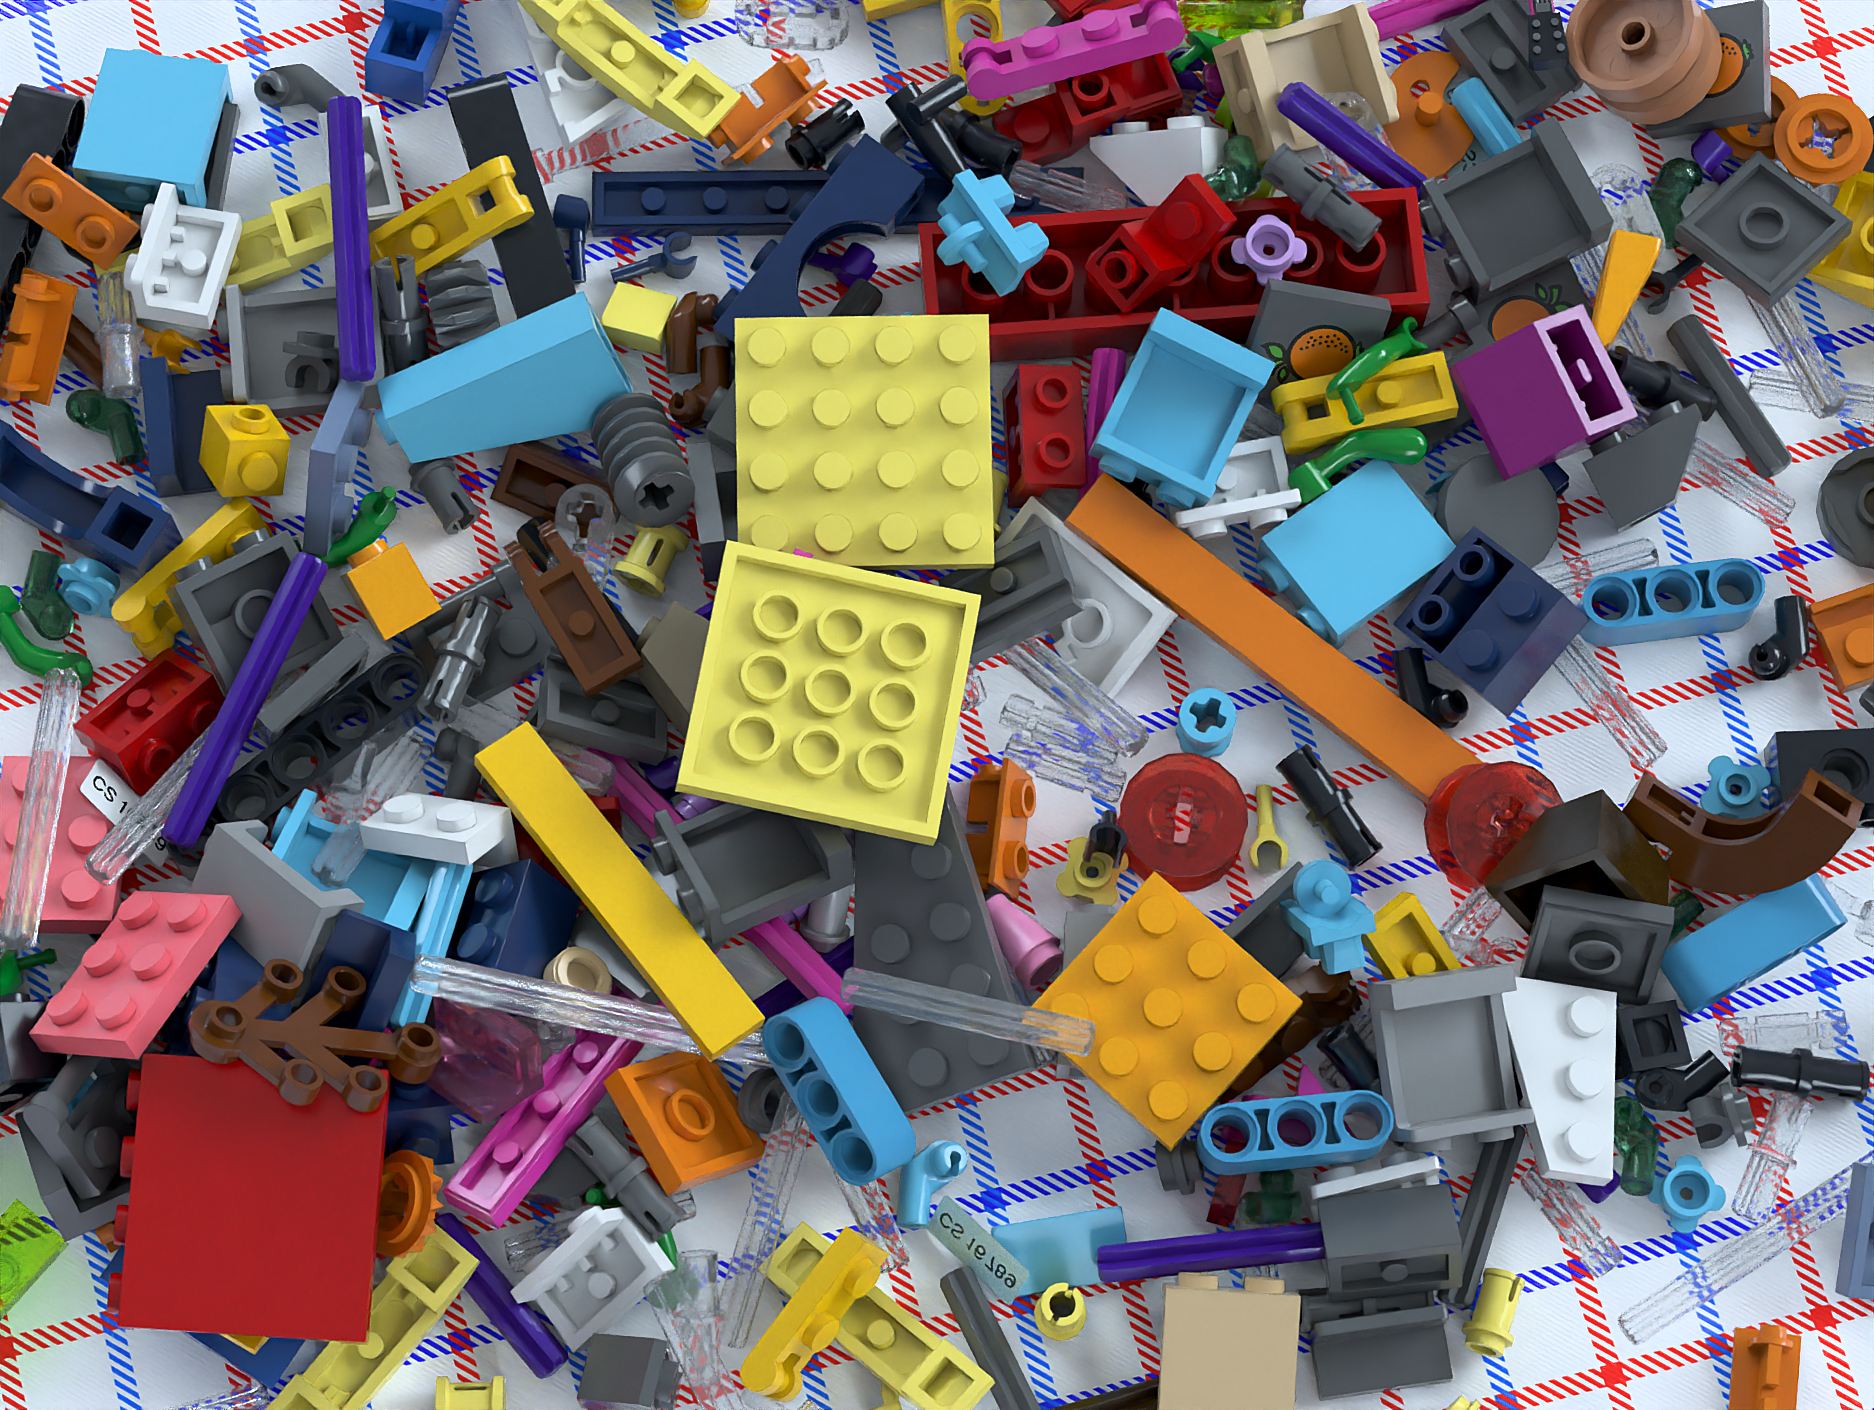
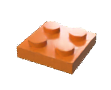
M697 1045L619 1068L603 1081L620 1115L626 1122L667 1196L754 1167L769 1154L757 1132L748 1129L741 1121L738 1113V1099L715 1060L710 1062Z

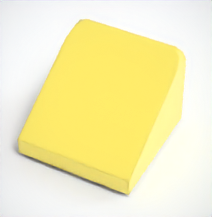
M618 281L602 314L600 323L611 343L661 355L666 341V322L676 308L678 296Z

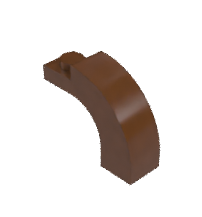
M1809 768L1789 796L1772 811L1753 818L1731 819L1703 810L1644 771L1631 789L1621 811L1649 842H1660L1669 848L1664 860L1670 866V877L1709 892L1730 895H1754L1790 887L1805 880L1824 867L1840 851L1856 830L1865 804Z

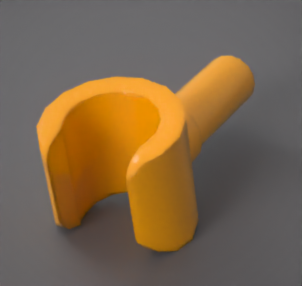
M136 320L122 321L118 325L120 330L147 344L152 349L151 354L153 358L165 356L170 369L179 374H190L191 372L180 364V357L187 347L202 351V346L198 341L174 329H166L162 332L154 331Z

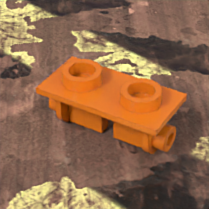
M795 53L789 59L785 56L780 57L772 67L750 84L764 102L760 107L756 108L743 91L740 92V102L706 137L716 149L725 144L731 153L721 161L723 166L736 161L739 157L747 166L775 143L768 134L785 119L792 127L796 126L821 105L814 95L829 83L823 79L811 86L805 78L811 73V70L800 55Z
M32 153L19 171L20 174L2 196V199L107 271L141 226L129 218L131 214L125 210L121 213L51 163L53 158L49 155L44 158L38 153Z
M23 267L19 284H14L12 290L16 294L0 361L1 399L19 401L21 396L39 404L50 406L79 286Z
M1003 758L1002 767L993 764L979 765L978 775L971 777L966 821L971 825H988L987 833H965L983 894L989 893L991 884L1010 899L1018 900L1020 881L1026 877L1029 868V852L1025 838L1028 818L1033 816L1036 808V789L1032 781L1033 777L1009 758Z
M1760 1325V1330L1735 1327L1728 1410H1796L1802 1336L1787 1334V1328L1779 1325Z

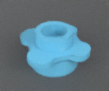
M79 558L74 565L62 564L57 570V574L62 578V584L58 589V593L67 605L84 615L91 616L97 613L104 618H113L111 614L113 607L112 599L121 585L114 571L105 564L91 558Z
M1725 755L1712 759L1708 765V773L1711 776V780L1706 792L1700 797L1701 808L1714 815L1731 819H1747L1763 815L1760 800L1763 790L1771 782L1768 770L1758 764L1751 767L1735 764L1730 757ZM1730 786H1739L1741 794L1738 796L1732 795L1730 793Z
M1692 1155L1679 1157L1675 1162V1168L1663 1178H1653L1648 1183L1646 1189L1649 1201L1653 1204L1661 1205L1671 1217L1670 1225L1672 1229L1682 1234L1693 1232L1697 1227L1698 1219L1708 1211H1719L1726 1201V1193L1723 1187L1715 1184L1709 1172L1702 1168L1701 1161ZM1686 1188L1692 1192L1690 1200H1684L1680 1196L1682 1189Z

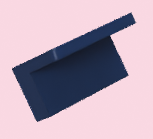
M165 356L140 359L149 472L159 497L165 498L218 491L199 463L206 406L227 405L223 397L220 370L173 374Z
M349 909L341 910L299 1008L321 991L324 981L332 968L347 966L355 969L364 977L366 989L355 1009L341 1011L323 1026L384 1033L413 967L417 934ZM341 1055V1060L352 1068L360 1065L369 1066L372 1058Z

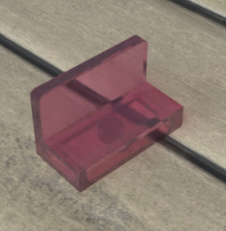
M453 976L436 986L433 994L436 1029L434 1031L440 1039L441 1057L431 1077L424 1082L427 1086L481 1124L489 1123L544 1087L540 1036Z

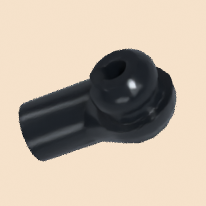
M1790 595L1775 599L1776 633L1761 645L1756 643L1748 654L1749 666L1757 678L1764 681H1776L1785 678L1809 655L1810 641L1805 597Z
M1708 1049L1685 1070L1659 1068L1640 1073L1634 1086L1635 1096L1643 1106L1652 1110L1688 1111V1102L1698 1097L1706 1096L1731 1073L1714 1053Z

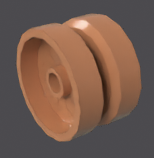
M1579 0L1570 13L1565 33L1570 54L1569 62L1577 74L1596 93L1610 112L1630 123L1656 125L1684 115L1703 100L1716 81L1723 56L1719 31L1696 0Z

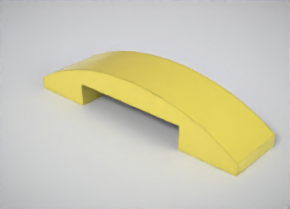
M518 0L543 31L597 81L637 110L678 133L703 142L740 102L741 95L696 59L693 58L685 66L603 0Z
M329 183L270 202L273 213L243 222V229L225 285L238 284L243 294L282 279L334 252L331 187ZM140 247L119 254L107 271L93 263L107 312L112 322L144 319L137 317L132 293L124 288V271L127 259L131 253L138 254ZM225 285L220 301L226 299Z
M802 1221L758 1269L767 1280L790 1300L832 1244ZM876 1285L866 1295L855 1299L839 1320L840 1329L833 1340L917 1410H972L995 1384L991 1376L945 1338L943 1340L939 1339Z
M436 1225V1233L425 1235V1245L422 1252L408 1253L404 1259L395 1257L385 1270L388 1274L374 1289L372 1295L368 1345L341 1344L340 1342L330 1341L302 1375L296 1373L265 1410H363L434 1327L469 1280L480 1261Z

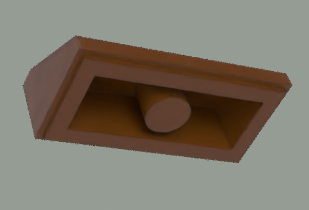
M537 440L509 445L490 499L531 517H544L547 522L549 520L552 521L556 528L604 548L621 516L604 470Z

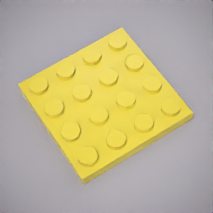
M989 314L735 318L737 521L739 543L793 554L795 548L812 554V559L863 570L994 568Z
M727 540L675 791L933 846L938 836L981 595Z

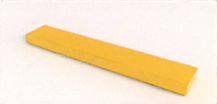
M528 721L475 755V767L506 806L510 808L514 816L710 1062L764 1025V1015Z

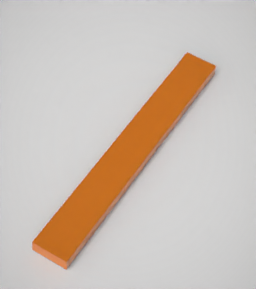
M1106 472L1101 474L1066 518L1063 524L1065 527L1093 546L1173 610L1469 836L1475 830L1510 783Z

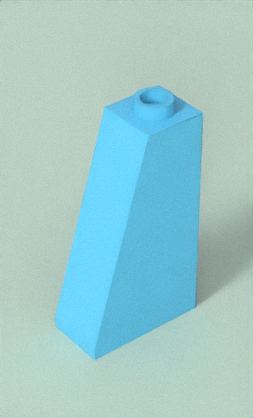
M584 291L377 381L382 407L374 410V415L386 442L389 445L399 442L412 464L590 430L599 410L612 399L624 394L634 393V389L623 364Z

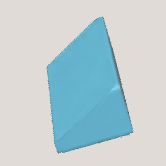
M1122 1206L992 1227L990 1234L1029 1271V1275L1016 1297L1044 1293L1048 1287L1056 1283L1069 1284L1068 1289L1104 1283L1098 1276L1097 1249L1103 1245L1127 1243Z

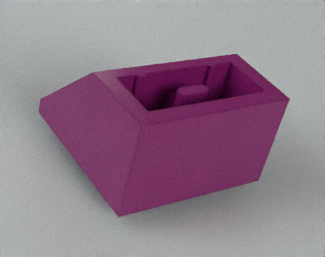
M1583 304L1535 321L1449 368L1504 481L1587 449L1603 438L1619 431L1638 417Z

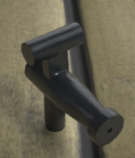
M952 74L924 93H922L915 81L898 90L885 101L896 121L880 136L881 145L892 153L899 151L911 140L920 154L952 189L954 187L952 182L954 176L968 170L969 167L950 131L939 117V113L967 95L968 88L962 77L958 74ZM979 173L975 174L978 180L983 179Z

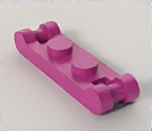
M1140 0L1138 4L1113 11L1106 9L1093 11L1085 15L1081 20L1056 27H1036L1028 30L1020 37L995 44L987 38H974L963 46L961 57L966 71L968 90L976 99L986 101L1172 50L1182 43L1185 37V28L1178 14L1176 0Z

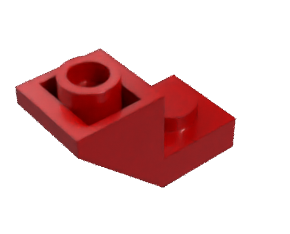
M1111 66L1050 83L1048 95L992 114L991 125L994 130L1023 143L1021 147L1023 153L1016 168H1041L1074 155L1090 142V137H1097L1130 111V104L1114 67Z
M1199 173L1186 175L1149 218L1121 224L1085 265V268L1123 313L1130 312L1199 263L1238 219Z

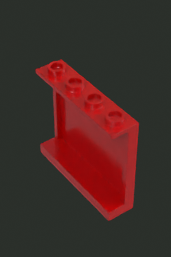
M143 1053L141 1070H130L127 1086V1110L138 1111L135 1137L125 1136L121 1150L120 1175L121 1177L131 1178L129 1205H117L114 1223V1245L125 1246L122 1273L112 1272L108 1287L107 1311L111 1314H118L117 1327L124 1330L150 1329L335 1341L341 1344L368 1345L391 1080L389 1071L377 1069L385 1076L388 1082L387 1091L378 1108L370 1112H362L350 1107L343 1100L341 1093L326 1081H323L312 1103L308 1105H295L286 1101L279 1094L274 1084L243 1060H236L228 1064H218L208 1061L203 1057Z

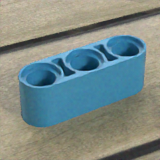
M1727 558L1600 575L1587 584L1577 606L1589 619L1578 635L1591 645L1612 647L1731 632L1742 628L1751 619L1765 593V580L1761 571L1753 563L1740 558ZM1730 585L1737 588L1743 594L1745 603L1732 605L1725 602L1719 596L1717 587ZM1669 593L1676 596L1683 606V611L1672 613L1661 609L1656 603L1654 595ZM1597 601H1608L1619 609L1621 618L1614 621L1602 619L1594 612L1591 604Z
M1816 872L1790 887L1759 894L1678 941L1665 950L1660 969L1689 1014L1693 1015L1826 939L1842 928L1848 922V919Z
M818 996L767 1020L761 1034L762 1047L833 1169L842 1180L850 1185L863 1186L907 1164L914 1157L916 1136L910 1122L845 1014L835 1002L826 997Z
M1367 1090L1226 1103L1216 1106L1206 1115L1197 1136L1196 1150L1200 1161L1207 1169L1222 1175L1362 1162L1372 1159L1382 1150L1393 1129L1394 1115L1390 1105L1381 1095ZM1353 1112L1367 1114L1376 1124L1377 1135L1369 1140H1358L1350 1136L1343 1123L1344 1117ZM1286 1119H1298L1304 1122L1310 1129L1312 1140L1305 1146L1292 1147L1284 1143L1279 1137L1277 1125ZM1219 1126H1233L1244 1135L1246 1147L1234 1154L1224 1153L1218 1150L1212 1143L1211 1132Z

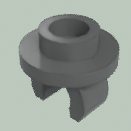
M297 331L296 342H283V352L297 354L288 363L285 370L287 387L303 388L305 371L312 365L319 374L317 391L333 392L339 378L337 367L331 360L339 359V347H334L335 335Z
M1729 1082L1719 1084L1723 1098L1703 1096L1687 1103L1701 1149L1718 1147L1727 1142L1732 1135H1735L1738 1147L1746 1146L1748 1142L1745 1132L1757 1129L1746 1092L1742 1091L1732 1094Z

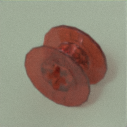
M1195 753L1166 754L1146 763L1129 780L1120 803V814L1117 820V825L1127 834L1128 841L1124 852L1128 857L1129 868L1144 881L1155 871L1178 892H1196L1219 882L1235 865L1248 827L1247 799L1236 777L1219 762ZM1178 803L1191 805L1189 814L1190 830L1187 843L1174 841L1176 828L1174 818Z
M1511 760L1462 766L1444 777L1428 800L1423 822L1427 849L1438 869L1455 883L1480 891L1486 890V877L1546 809L1562 804L1564 801L1553 782L1533 766ZM1493 815H1495V816H1494V819H1493V823H1494L1497 827L1501 828L1500 834H1499L1498 837H1497V835H1498V829H1497L1494 825L1490 824V823H1491V818H1492Z

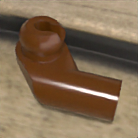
M697 291L684 294L670 315L665 328L666 374H697V332L699 326L713 327L716 324L717 320L712 317V314L720 302L717 295L713 293L698 295Z
M710 345L701 348V382L691 390H684L683 396L675 392L671 397L668 405L669 414L673 420L677 421L680 427L699 429L706 426L709 422L702 419V416L711 397L719 386L727 390L731 387V358L728 347Z

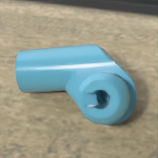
M938 1140L915 1154L907 1164L901 1167L897 1226L908 1229H926L929 1227L931 1195L956 1179L967 1167L968 1156L961 1144L955 1141Z

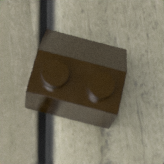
M1600 789L1546 809L1486 877L1485 889L1529 936L1544 885L1668 906L1670 866L1606 792Z

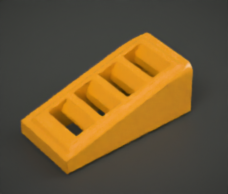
M1616 229L1615 233L1612 232L1603 260L1591 319L1606 352L1610 350L1656 264L1661 251L1662 240L1660 238Z

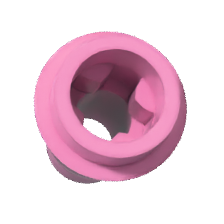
M996 894L986 900L1010 981L1012 983L1020 982L1027 990L1041 986L1054 976L1063 965L1064 953L1059 949L1060 939L1014 906L1004 894Z

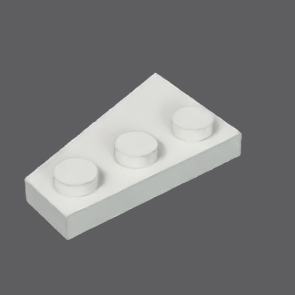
M508 0L565 152L633 108V106L606 88L567 55L533 20L518 0Z
M1031 496L996 541L994 547L997 550L1046 524L1057 532L1075 583L1073 588L1077 600L1082 603L1084 611L1049 628L1048 631L1055 641L1053 646L1062 661L1070 666L1085 692L1082 694L1093 713L1102 714L1179 614L1093 546L1065 527L1063 524L1066 519L1041 498Z
M1515 977L1517 991L1502 993L1511 1059L1513 1060L1523 1095L1519 1104L1521 1108H1530L1533 1111L1534 1122L1526 1124L1540 1176L1604 1187L1613 1179L1617 992Z

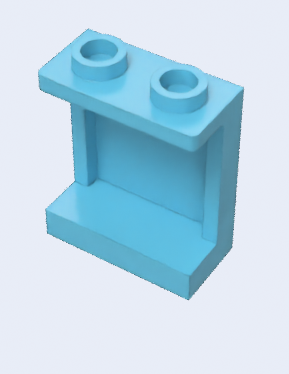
M106 48L72 165L75 180L117 209L143 212L147 203L155 204L162 183L174 184L176 186L179 204L205 208L207 203L203 181L223 104L224 102L232 103L233 101L228 64L214 63L205 58L185 59L156 55L142 49L128 51Z
M1161 307L1142 340L1088 454L1100 459L1098 467L1119 480L1133 482L1134 478L1137 477L1157 487L1156 496L1174 507L1183 510H1190L1192 505L1198 508L1204 507L1211 500L1216 490V482L1259 392L1265 387L1276 363Z
M1372 459L1262 536L1257 552L1259 562L1256 564V568L1263 582L1273 593L1279 595L1283 592L1298 610L1295 612V618L1338 650L1344 645L1346 637L1351 632L1423 581L1429 580L1455 549L1456 545L1391 464L1386 460Z
M304 788L294 809L286 806L281 809L270 838V842L275 844L271 852L320 891L349 888L366 902L361 914L413 933L436 860L365 849L360 832L317 817L313 812L317 793Z

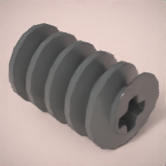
M640 392L624 394L610 400L599 410L592 423L591 439L619 513L630 523L644 528H660L675 523L690 509L694 502L696 488L662 403L654 396Z

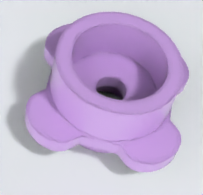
M1274 215L1259 217L1256 223L1249 229L1246 238L1236 239L1231 247L1233 260L1239 264H1246L1257 274V281L1262 286H1266L1268 278L1282 280V273L1292 264L1302 263L1307 254L1305 242L1300 238H1295L1291 228ZM1270 246L1274 248L1275 253L1269 256L1263 252V249Z

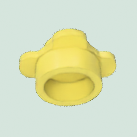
M1077 837L1071 840L1067 846L1069 861L1066 870L1060 873L1056 879L1057 890L1066 898L1075 897L1086 903L1114 905L1118 898V892L1115 887L1119 874L1125 872L1128 868L1129 861L1126 853L1124 852L1119 869H1113L1114 861L1112 857L1105 853H1093L1090 863L1083 861V853L1088 838ZM1094 867L1098 870L1099 874L1095 878H1090L1087 876L1086 870Z

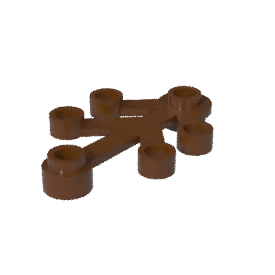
M272 959L268 961L257 985L235 1002L222 1000L205 1001L194 1009L189 1020L190 1042L194 1050L201 1057L218 1064L232 1063L240 1058L274 1084L279 1094L286 1101L295 1105H308L312 1103L323 1081H326L341 1093L343 1100L353 1109L370 1112L378 1108L388 1088L385 1076L379 1070L366 1065L356 1066L352 1069L334 1054L382 1059L385 1069L393 1077L410 1084H419L427 1081L441 1057L438 1034L431 1027L423 1023H408L403 1028L396 1029L393 1034L323 1026L341 1011L355 1009L366 989L364 977L355 969L347 966L332 968L324 981L321 991L283 1022L259 1018L275 1003L287 1004L292 1002L303 982V974L299 967L285 959ZM269 1047L283 1048L296 1059L285 1062Z

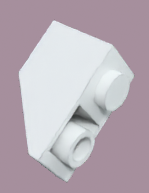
M1204 116L1168 118V130L1149 131V122L1112 124L1113 135L1090 137V150L1148 206H1159L1186 175L1196 173L1203 177L1222 201L1232 200L1228 129L1205 127Z

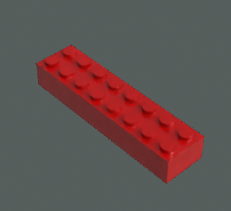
M1416 187L1346 192L1361 206L1367 208L1375 216L1383 220L1382 224L1378 227V231L1359 252L1354 251L1351 246L1318 220L1309 221L1300 214L1302 208L1292 201L1289 196L1223 201L1238 220L1199 263L1126 313H1123L1085 268V265L1121 224L1147 219L1158 206L1006 217L1013 228L1029 221L1037 223L1048 238L1049 246L1041 260L1025 271L1016 289L1001 297L982 271L973 273L964 260L953 265H945L937 254V249L947 236L938 225V222L918 224V256L924 315L989 314L990 363L1093 355L1094 350L1097 348H1114L1125 353L1137 352L1153 318L1161 307L1236 344H1246L1265 286L1258 283L1257 274L1246 264H1239L1233 260L1231 247L1236 239L1246 238L1249 229L1256 223L1259 217L1274 215L1291 228L1295 238L1302 239L1307 246L1305 260L1299 264H1292L1282 273V280L1389 299L1392 312L1384 333H1388L1410 316L1415 318L1418 324L1413 331H1419L1424 326L1431 302ZM1267 246L1263 249V252L1270 256L1275 253V250Z

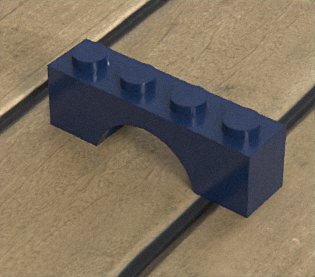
M867 133L862 136L855 147L848 142L845 143L829 163L826 173L831 177L817 195L812 191H808L793 208L788 218V221L793 226L782 240L777 243L775 240L770 239L758 252L750 266V269L755 274L741 292L735 287L731 288L715 308L712 317L717 320L713 326L715 340L722 346L728 347L730 352L735 355V318L807 317L798 297V288L802 273L810 259L824 246L844 237L870 236L888 240L925 193V176Z
M0 419V508L83 555L105 564L112 571L133 583H136L182 543L183 538L171 514L119 485L106 487L72 472L41 452L10 424Z

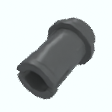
M438 458L413 463L408 470L412 477L410 487L413 492L423 494L448 535L458 533L459 528L455 524L457 521L462 530H465L478 520L481 511L473 503L453 473L456 465L451 458Z

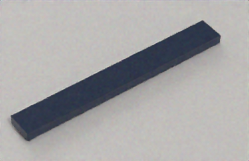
M1084 167L1016 168L1012 174L1004 178L1013 190L1015 199L1011 211L1005 217L1085 211ZM969 168L974 175L979 173L983 179L998 175L989 168ZM915 169L925 176V193L893 234H918V224L934 223L942 218L937 208L953 189L935 169ZM826 170L592 172L593 237H668L674 232H686L691 236L785 235L793 226L788 221V218L798 201L808 191H812L817 195L831 176L826 173Z

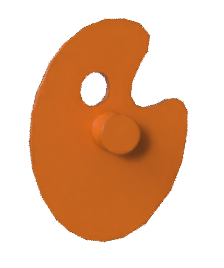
M1435 50L1418 53L1405 60L1394 70L1390 79L1394 83L1397 92L1396 106L1399 112V120L1374 129V137L1424 174L1427 179L1434 177L1435 180H1439L1462 161L1472 144L1474 134L1455 106L1446 103L1443 98L1445 90L1457 76L1460 64L1452 54ZM1417 84H1425L1429 91L1421 94L1419 99L1414 98L1411 95V89Z

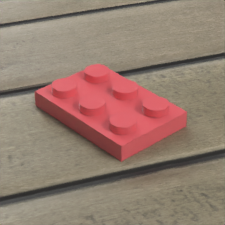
M101 756L3 757L0 778V933L103 934L115 918L119 908L127 836L81 792L80 787L98 759L103 760L127 784L119 767Z
M134 891L119 906L117 915L98 941L85 952L81 964L61 991L50 999L46 1006V1011L29 1032V1035L42 1052L138 1060L242 916V912L230 895Z

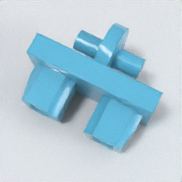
M971 169L956 174L952 180L954 184L953 190L937 208V211L942 216L938 221V225L947 236L938 247L937 254L945 265H953L964 260L973 273L982 271L1000 297L1014 291L1025 271L1041 260L1049 246V240L1037 223L1029 221L1013 228L1006 219L1005 215L1011 211L1015 199L1013 190L1002 175L978 180Z
M1321 859L1305 864L1297 872L1293 882V895L1296 901L1290 899L1280 902L1283 921L1302 936L1305 954L1311 960L1321 959L1322 969L1328 975L1366 966L1361 935L1376 931L1373 912L1351 895L1349 876L1337 863Z

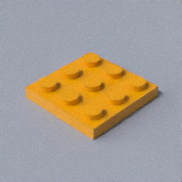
M1154 871L1023 1015V1021L1171 1152L1298 1011L1303 1001Z

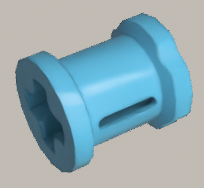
M1199 688L1189 693L1183 700L1175 732L1179 739L1181 750L1189 757L1203 761L1211 757L1221 756L1229 747L1237 719L1236 707L1229 696L1214 688ZM1206 716L1213 717L1216 720L1215 726H1210L1206 733L1195 729L1196 722L1201 723Z

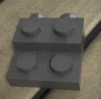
M264 527L231 544L236 555L215 566L209 555L174 572L179 583L166 591L195 649L201 648L225 696H227L293 558L299 553L288 529L270 538ZM319 589L275 680L326 655L344 639Z

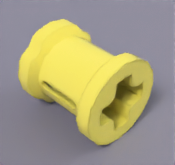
M671 524L660 528H644L635 525L638 534L624 561L616 562L611 574L620 583L635 592L657 599L662 598L666 590L663 580L677 552H685L690 540L682 531ZM654 548V554L647 565L646 562Z
M437 1376L435 1410H506L505 1377L494 1376L491 1382L451 1383L448 1376Z

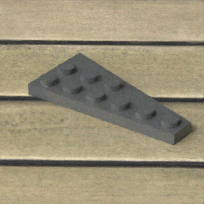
M948 781L938 836L933 846L855 829L853 990L857 993L858 1001L853 1007V1029L905 1116L1038 1069Z

